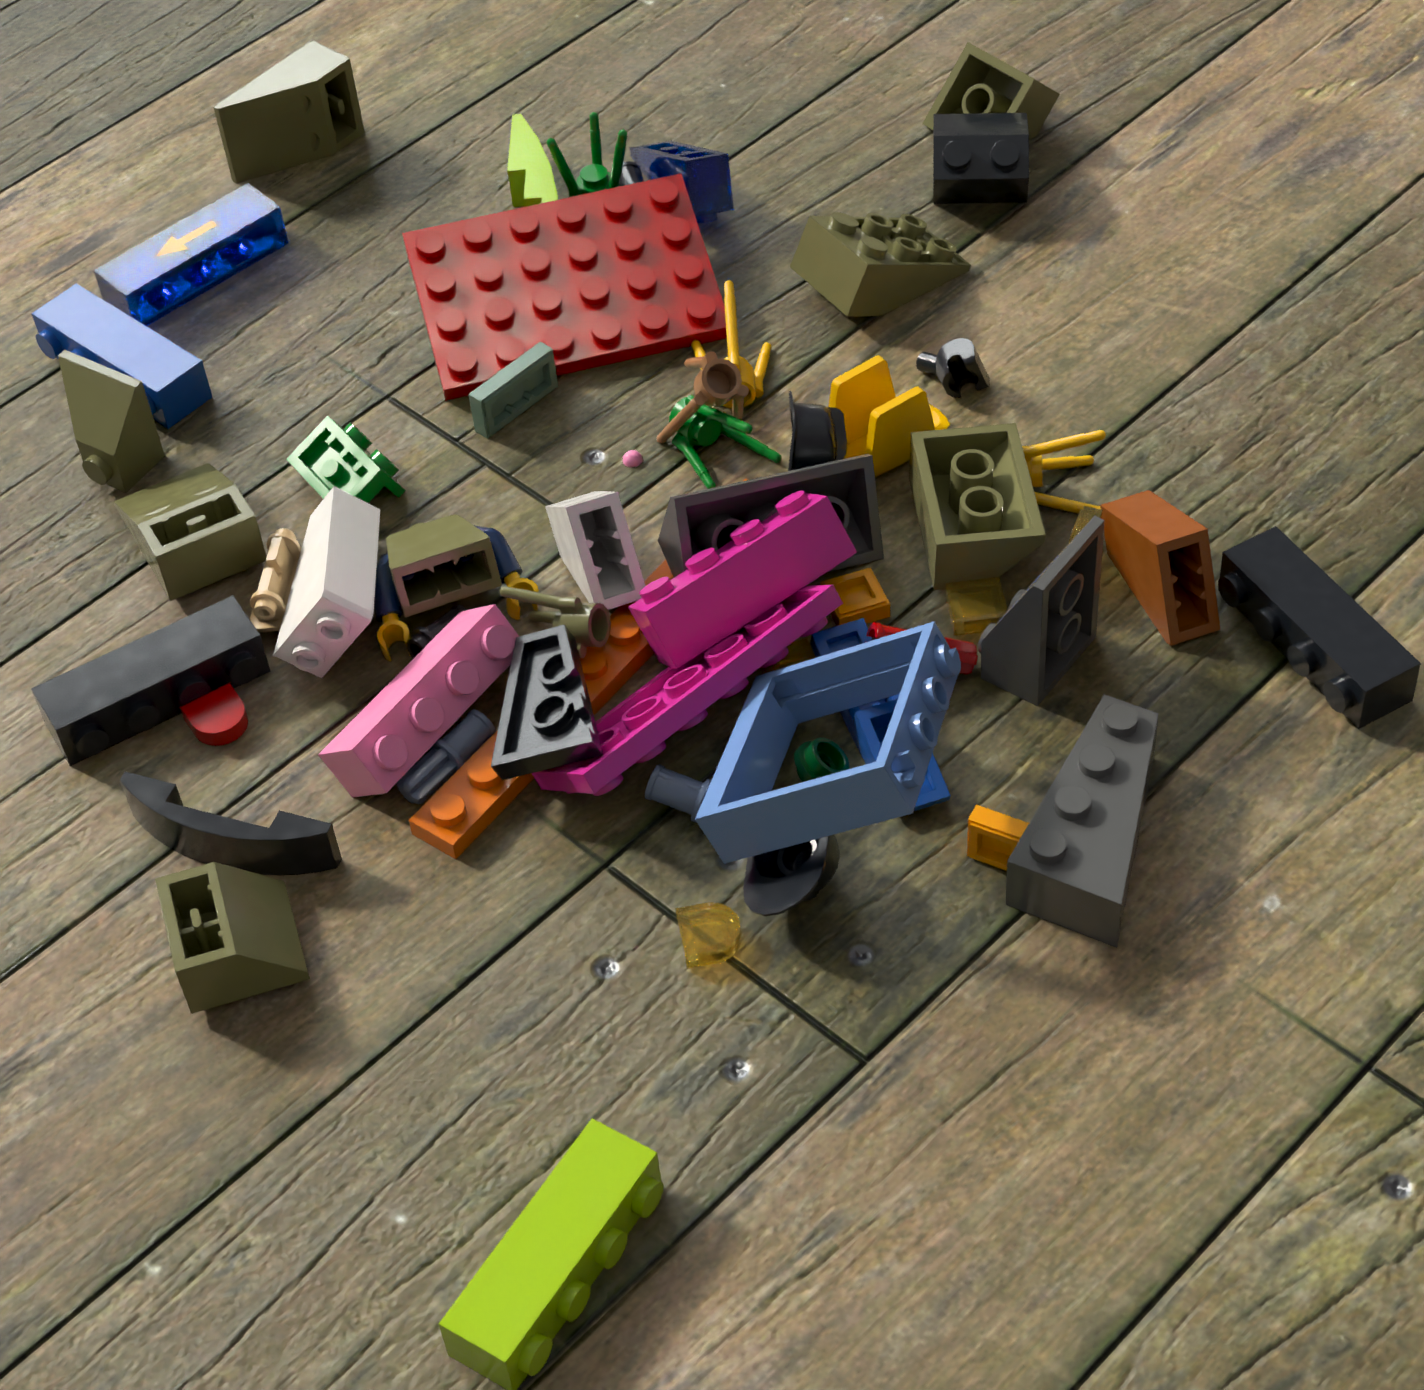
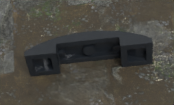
M126 771L120 779L132 814L140 825L167 847L204 864L217 862L261 875L281 876L317 873L336 869L342 860L331 823L279 810L272 824L267 828L185 807L176 784Z

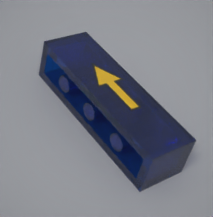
M244 184L95 269L94 274L102 299L145 326L154 323L289 244L281 208L250 184Z

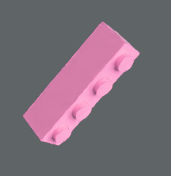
M496 604L459 612L318 756L351 797L387 793L507 669L512 661L516 637L520 636Z

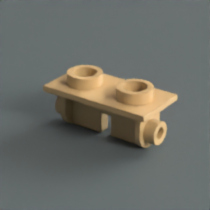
M278 529L267 539L268 554L258 590L253 593L250 600L252 607L250 621L258 633L280 631L301 553V547L296 540V536L289 529Z

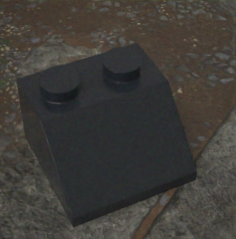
M1027 113L934 114L933 204L1027 203L1029 186V131Z

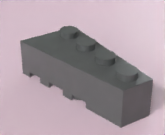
M1104 694L1007 860L1006 905L1113 947H1118L1121 922L1153 767L1159 713Z

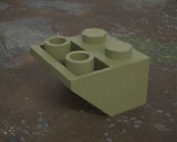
M217 862L155 878L175 973L191 1014L310 979L284 881Z

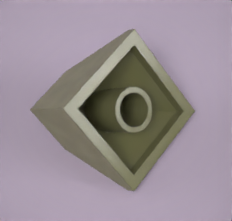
M64 350L58 355L75 440L83 460V469L94 482L100 485L107 484L127 493L165 456L143 383L138 379Z

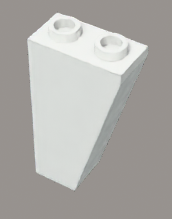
M334 486L311 514L273 656L296 666L300 670L322 678L372 621L380 524L379 508Z

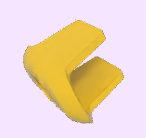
M879 355L836 377L831 383L829 407L840 409L844 414L847 437V450L844 459L864 454L872 455L875 477L910 460L911 432L947 429L950 425L947 417L939 409L929 404L926 392L919 386L896 397L887 361Z

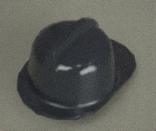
M789 391L792 439L788 471L844 459L847 450V437L842 411L835 407L793 402L792 392Z
M830 835L748 857L743 891L744 902L750 910L762 916L778 915L796 907L802 901L815 898L819 891L833 878L838 868L840 851L836 837Z

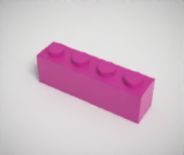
M804 491L790 494L775 505L778 512L762 522L759 519H754L739 526L730 534L732 541L715 551L714 548H708L689 558L685 563L687 570L671 580L669 577H662L645 586L639 592L641 599L628 606L659 663L678 669L856 554L857 551L829 498L824 495L805 494Z

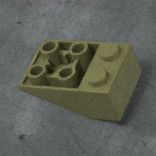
M313 40L214 106L231 178L235 183L332 156L365 133L350 58Z
M833 212L831 216H809L790 268L846 316H883L969 271L971 264L956 253L957 248L955 245L947 240L937 238L926 229L927 223L914 215L902 214L900 218H893L868 213L866 217H851L844 213Z
M209 463L114 501L116 509L170 601L266 561L267 555L255 514L236 484Z

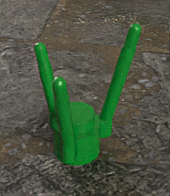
M596 112L590 113L589 116L592 164L585 166L580 171L577 183L555 139L549 138L547 140V146L568 188L569 197L615 188L620 185L627 131L622 129L618 132L612 170L609 173L607 168L602 165L599 116Z
M694 395L682 398L676 403L670 413L669 422L695 397ZM705 404L692 415L672 439V444L684 453L707 489L716 487V483L693 446H709L718 439L720 433L774 463H779L782 460V456L778 452L747 435L753 430L749 423Z

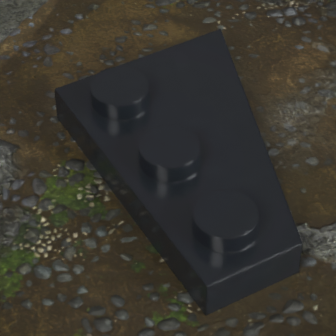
M564 624L516 637L491 768L501 780H506L603 756L574 636Z

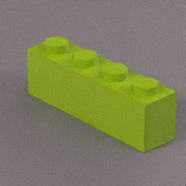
M592 1118L439 1322L448 1356L506 1390H517L527 1375H536L545 1365L551 1353L552 1340L566 1320L573 1322L584 1310L590 1296V1287L603 1268L611 1269L619 1261L627 1244L628 1233L640 1217L647 1218L657 1207L664 1189L657 1152Z

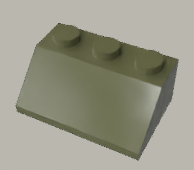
M1016 423L911 432L909 481L934 590L987 586L1045 543L1046 534Z

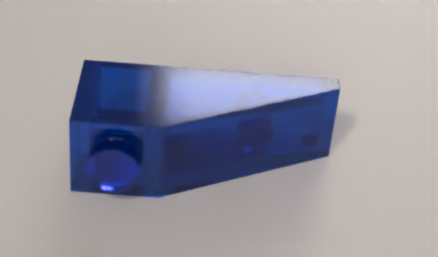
M676 141L630 147L631 158L639 165L648 180L682 174L697 223L718 220L717 213L734 210L728 153Z

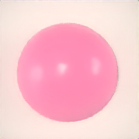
M630 450L624 454L622 461L627 467H637L642 463L643 458L638 451Z

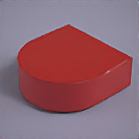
M230 683L180 707L184 721L199 741L207 745L220 746L229 744L242 736L248 726V716L244 703Z

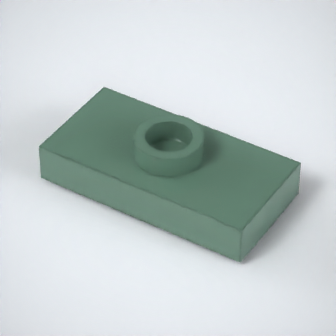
M540 341L468 394L475 432L488 439L558 387L554 354L551 347Z

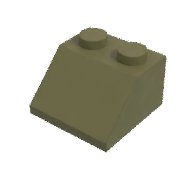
M967 42L922 124L933 130L934 114L1027 113L1030 140L1039 133L1060 94Z

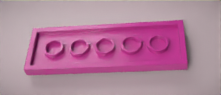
M833 584L805 586L678 669L670 666L595 722L603 756L532 773L541 790L564 791L568 794L587 793L599 796L617 787L623 781L621 773L635 763L648 761L660 754L666 747L664 740L676 731L689 729L704 720L708 715L707 707L718 699L731 697L743 690L749 683L747 680L749 675L758 668L769 667L782 660L789 653L787 646L797 638L807 637L825 627L828 623L826 616L843 604Z

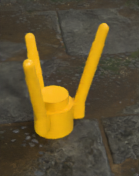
M727 280L724 283V303L728 357L724 359L731 361L737 366L741 373V384L749 389L748 395L744 398V407H746L755 400V397H762L764 394L763 379L772 346L770 343L762 345L755 370L745 358L739 356L734 283L731 280ZM692 341L691 347L695 357L705 356L706 353L700 341ZM733 399L723 406L732 409Z
M1097 430L1031 446H1022L1033 487H1043V470L1090 466L1094 463V458L1091 455L1043 459L1042 455L1104 440L1106 438L1105 431ZM1034 492L1038 505L1102 518L1100 506Z

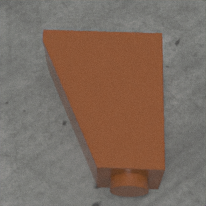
M1150 490L1100 505L1102 519L1105 520L1104 536L1107 554L1165 642L1172 646L1221 630L1208 529Z

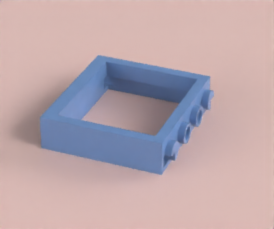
M935 621L756 676L695 818L724 864L913 813L921 787L925 781V774L934 747L937 744L946 710L949 707L957 676L961 670L957 649H950ZM900 694L876 762L771 791L799 723Z

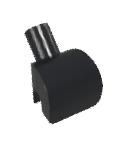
M953 339L944 344L937 355L921 352L917 358V369L925 373L937 375L949 396L962 398L961 387L967 383L975 384L977 391L990 387L989 375L974 344L969 339Z

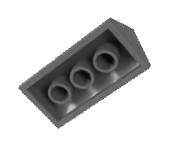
M864 454L670 497L658 543L673 577L687 570L685 563L689 558L708 548H714L715 551L732 541L730 534L736 528L754 519H759L760 522L764 521L778 512L775 505L780 500L798 491H804L805 494L824 495L829 498L857 551L856 554L828 572L884 559L873 456Z

